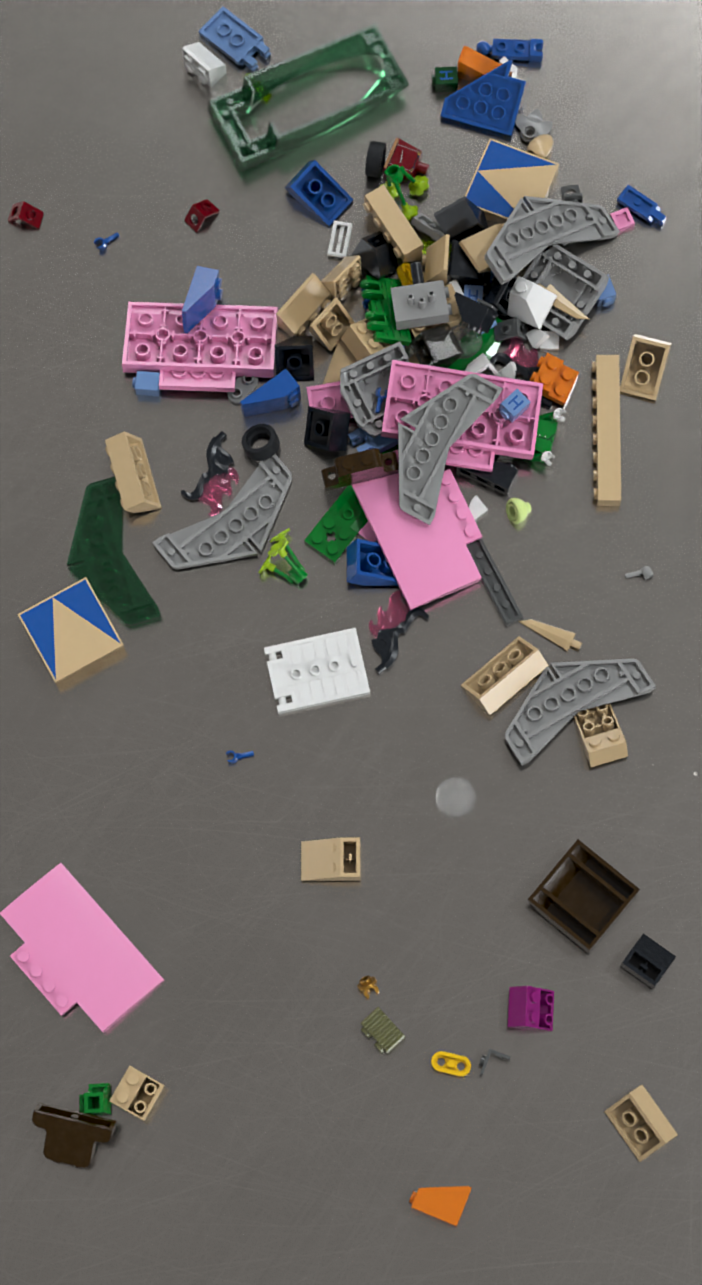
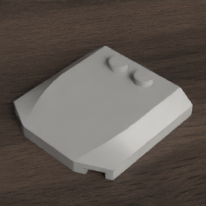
M553 244V247L545 252L542 251L533 260L522 278L536 284L540 283L545 288L549 284L553 285L556 290L587 316L606 288L609 276L561 246ZM552 306L543 326L565 340H569L575 335L585 319H576Z
M401 342L395 343L340 370V393L357 426L374 438L381 435L386 398H384L380 413H375L378 402L375 391L381 387L380 395L383 396L385 390H388L392 360L409 362V357Z

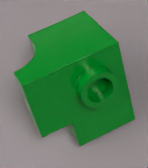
M110 1083L89 1084L88 1092L79 1095V1112L90 1115L111 1114Z

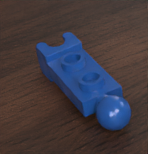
M493 39V45H489L486 41H480L476 46V51L482 55L492 52V59H502L505 56L510 60L542 62L543 53L536 50L543 49L544 41L542 39Z

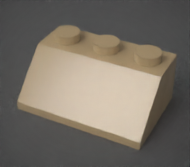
M314 273L307 278L276 313L278 328L290 337L303 336L307 331L308 325L331 303V293Z
M640 1085L604 1111L639 1162L678 1135L643 1085Z

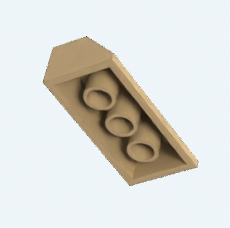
M382 185L366 194L363 206L366 212L371 213L374 217L373 221L376 227L381 228L384 232L383 236L386 242L391 243L394 247L393 252L396 257H400L403 262L420 261L423 254V243L386 187Z
M124 431L106 439L105 450L111 460L110 467L113 474H115V485L120 492V503L123 509L131 513L161 509L142 438Z
M518 636L461 684V686L482 710L491 715L533 678L541 674L549 665L539 649Z

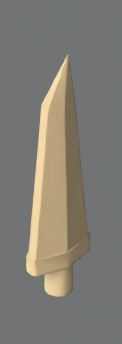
M549 284L545 288L557 295L552 305L553 307L576 319H589L556 290L553 285Z
M532 619L519 621L566 651H569L570 646L578 650L582 646L581 642L574 639L576 633Z

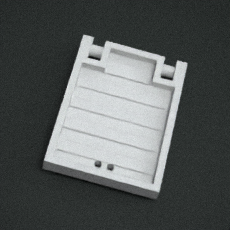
M356 628L264 647L265 656H269L270 660L267 661L274 697L275 700L279 701V705H277L278 714L370 694ZM282 653L283 658L277 659L276 654ZM292 697V702L287 703L286 698Z

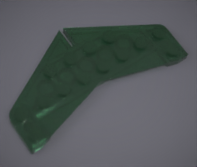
M114 476L90 483L86 487L67 567L85 562L70 567L68 570L78 580L86 577L97 598L125 625L136 626L159 619L161 614L157 604L122 552L123 507L120 503L121 496L116 488V478Z

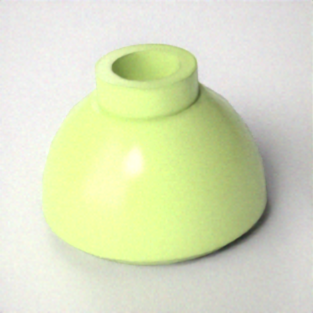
M510 498L506 504V513L509 520L514 524L523 522L527 518L528 513H531L530 503L524 502L519 498Z

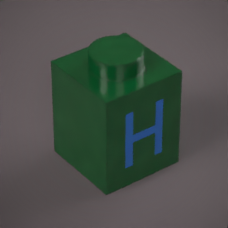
M457 66L435 67V74H431L432 86H435L436 92L458 91Z

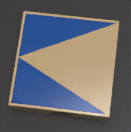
M490 138L465 197L485 213L486 220L499 224L505 223L521 197H548L557 177L559 164Z
M86 577L18 614L55 683L80 671L86 665L124 647Z

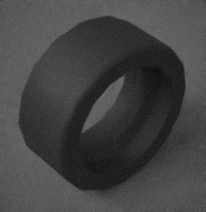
M370 142L365 164L366 176L381 177L386 157V143Z
M257 424L250 427L242 436L241 441L247 456L255 461H264L276 454L280 445L274 428L267 424ZM263 436L271 437L265 446L255 449L251 448L256 439Z

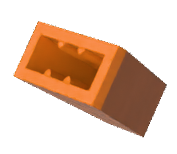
M463 46L458 60L457 75L459 79L473 82L501 64L467 46Z
M472 1187L418 1188L417 1192L413 1191L409 1202L412 1203V1209L457 1227Z

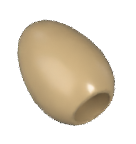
M548 134L535 137L528 144L527 152L542 158L547 157L553 147V138Z

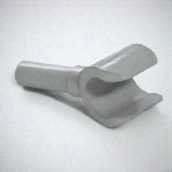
M644 566L636 572L625 574L626 578L643 575L644 579H649L654 575L649 566Z

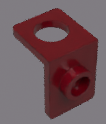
M205 199L191 206L184 221L197 232L206 218L219 213L220 210L208 199ZM192 214L197 216L198 224L192 222Z
M22 201L12 205L8 221L21 220L37 229L40 226L44 212Z

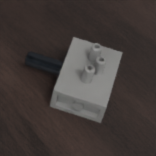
M414 262L410 264L413 285L391 288L397 330L448 323L449 315H452L451 303L447 304L446 298H450L448 286L444 287L443 280L424 283L421 263Z

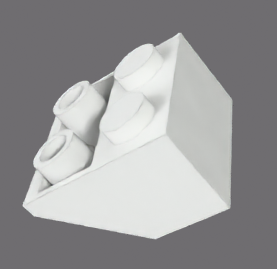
M200 42L186 45L182 48L185 68L190 73L194 72L204 85L208 84L212 88L227 73L226 65Z

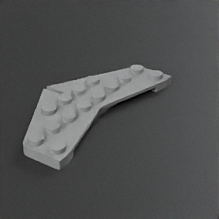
M524 196L523 198L521 197L486 252L485 261L502 285L509 282L549 245L611 239L617 236L620 231L601 205Z
M469 374L400 419L416 428L413 431L398 422L399 506L402 511L428 525L431 524L435 517L450 446L499 397L503 388L477 374Z
M276 454L269 459L260 461L259 466L223 512L172 534L163 535L152 542L153 546L167 563L176 570L258 556V553L248 541L251 540L256 548L262 552L292 482L291 472Z
M637 659L550 663L559 678L556 679L549 667L543 670L506 730L505 740L521 766L530 762L578 712L647 694L656 689V685Z

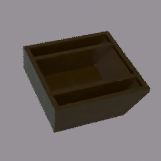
M577 839L528 898V901L545 919L589 954L637 896L640 889Z

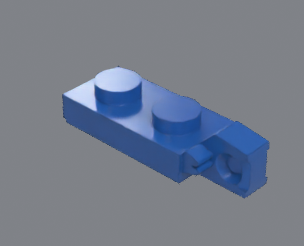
M627 185L617 198V202L628 207L629 210L650 223L654 221L662 226L666 221L667 216L661 213V208L658 207V204L630 185Z

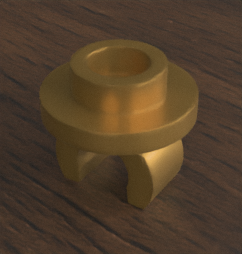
M365 976L359 980L360 983L357 987L363 991L365 997L369 998L368 990L370 988H374L376 993L379 992L375 984L377 982L375 977Z

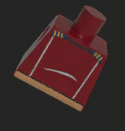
M396 137L383 167V175L386 176L384 171L389 166L396 164L399 167L404 166L405 170L414 178L416 172L427 175L430 165L421 162V150ZM403 174V179H404V180H409V179Z

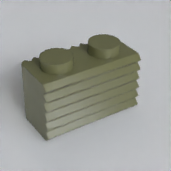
M379 1007L361 1022L363 1028L360 1030L368 1039L372 1037L376 1041L374 1045L381 1053L385 1051L389 1054L405 1039V1035Z

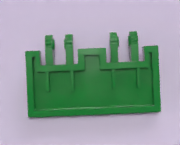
M366 275L364 280L360 282V288L365 289L361 293L362 298L370 300L368 303L369 311L365 313V318L371 320L366 325L368 330L375 331L373 334L374 342L387 344L401 342L404 346H409L412 342L409 328L401 330L396 328L391 288L402 286L399 279L384 277L377 279Z

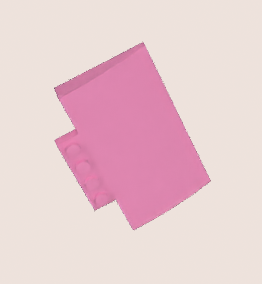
M128 302L122 358L123 372L160 373L159 390L235 392L236 376L274 378L275 344L277 338L276 313L278 312V307L216 305L189 333H184L182 320L183 303Z
M392 360L381 437L398 439V422L415 431V427L400 419L467 375L477 374L503 389L499 397L450 446L445 465L492 472L495 454L532 460L535 451L543 383ZM518 389L530 401V405L523 414L511 423L501 416L499 407L511 393Z
M395 450V451H393V452H396V456H397V460H398V450ZM391 460L385 461V465H391L392 463ZM451 469L444 471L435 517L430 525L401 510L399 506V473L351 485L410 610L476 584L481 580L482 577L466 545L480 540L483 536Z
M62 863L44 875L0 912V915L25 942L10 957L61 1016L78 1003L99 1029L105 1033L164 981Z

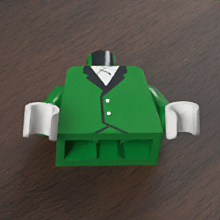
M562 408L539 415L533 459L530 460L531 462H545L548 466L552 465L549 459L555 458L551 453L558 426L556 421L558 419L564 422L566 419L560 416L562 413H566Z

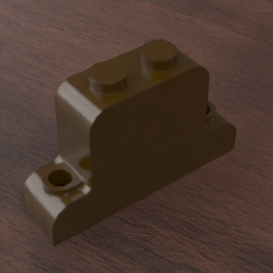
M374 448L335 458L334 466L321 470L325 490L329 491L399 473V465L396 452L380 454L379 449ZM391 460L392 463L391 465H385V461ZM335 474L336 477L334 479L328 478L329 475Z
M38 1102L32 1116L33 1124L46 1130L43 1149L44 1156L55 1163H66L76 1168L87 1167L95 1154L97 1142H108L114 1133L117 1122L116 1120Z

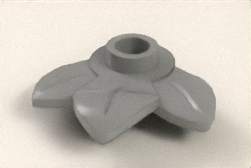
M539 109L532 111L527 117L518 113L516 119V126L521 131V138L528 143L539 135L548 134L553 125L551 121H543ZM528 132H531L533 135H532V136H528V135H526V134H527Z

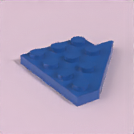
M509 60L446 97L441 117L512 136L527 81L509 76L513 60Z

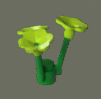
M391 165L384 171L387 179L386 183L380 186L384 185L393 199L395 197L400 198L402 203V209L400 210L406 219L410 220L418 214V207L408 205L405 202L401 185L399 184L403 180V174L411 181L409 183V193L412 196H422L424 191L429 188V179L426 176L421 177L420 175L413 178L405 170L404 166Z
M290 528L270 540V543L274 541L279 542L271 547V550L268 552L269 556L258 573L260 574L265 569H268L287 579L290 584L294 581L298 585L308 574L288 545L289 541L286 539V535L290 531ZM288 553L290 554V556H291V558L293 559V561L295 562V564H294V563L292 562V560L287 556ZM279 554L281 558H284L292 567L288 571L290 575L277 569L276 565L271 563V556L274 557Z

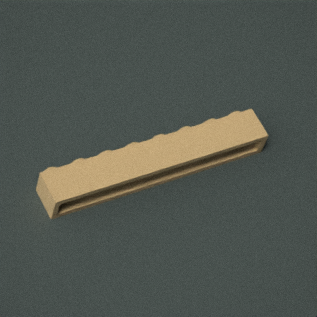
M596 355V360L592 361V373H595V379H592V391H596V397H592V409H596V415L592 417V426L596 427V433H593V445H596V452H593V463H596V470H593V481H597V488L593 489V500H597V506H620L619 355Z

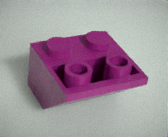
M532 986L509 987L508 1027L523 1030L553 1031L554 991Z

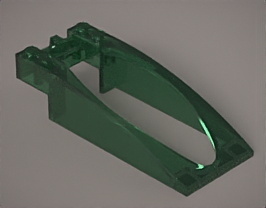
M375 23L244 76L241 88L209 100L208 113L215 126L218 125L233 153V160L239 171L242 172L295 150L340 128L409 87V83ZM364 55H376L384 60L385 66L381 76L358 102L280 134L274 123L270 122L266 134L250 140L238 118L249 113L266 96L284 83L313 69Z

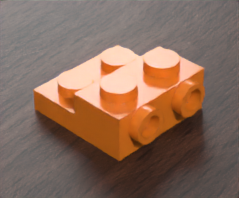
M547 353L545 357H540L536 365L539 367L538 372H533L529 381L543 383L542 396L563 406L579 372L564 365L563 360Z

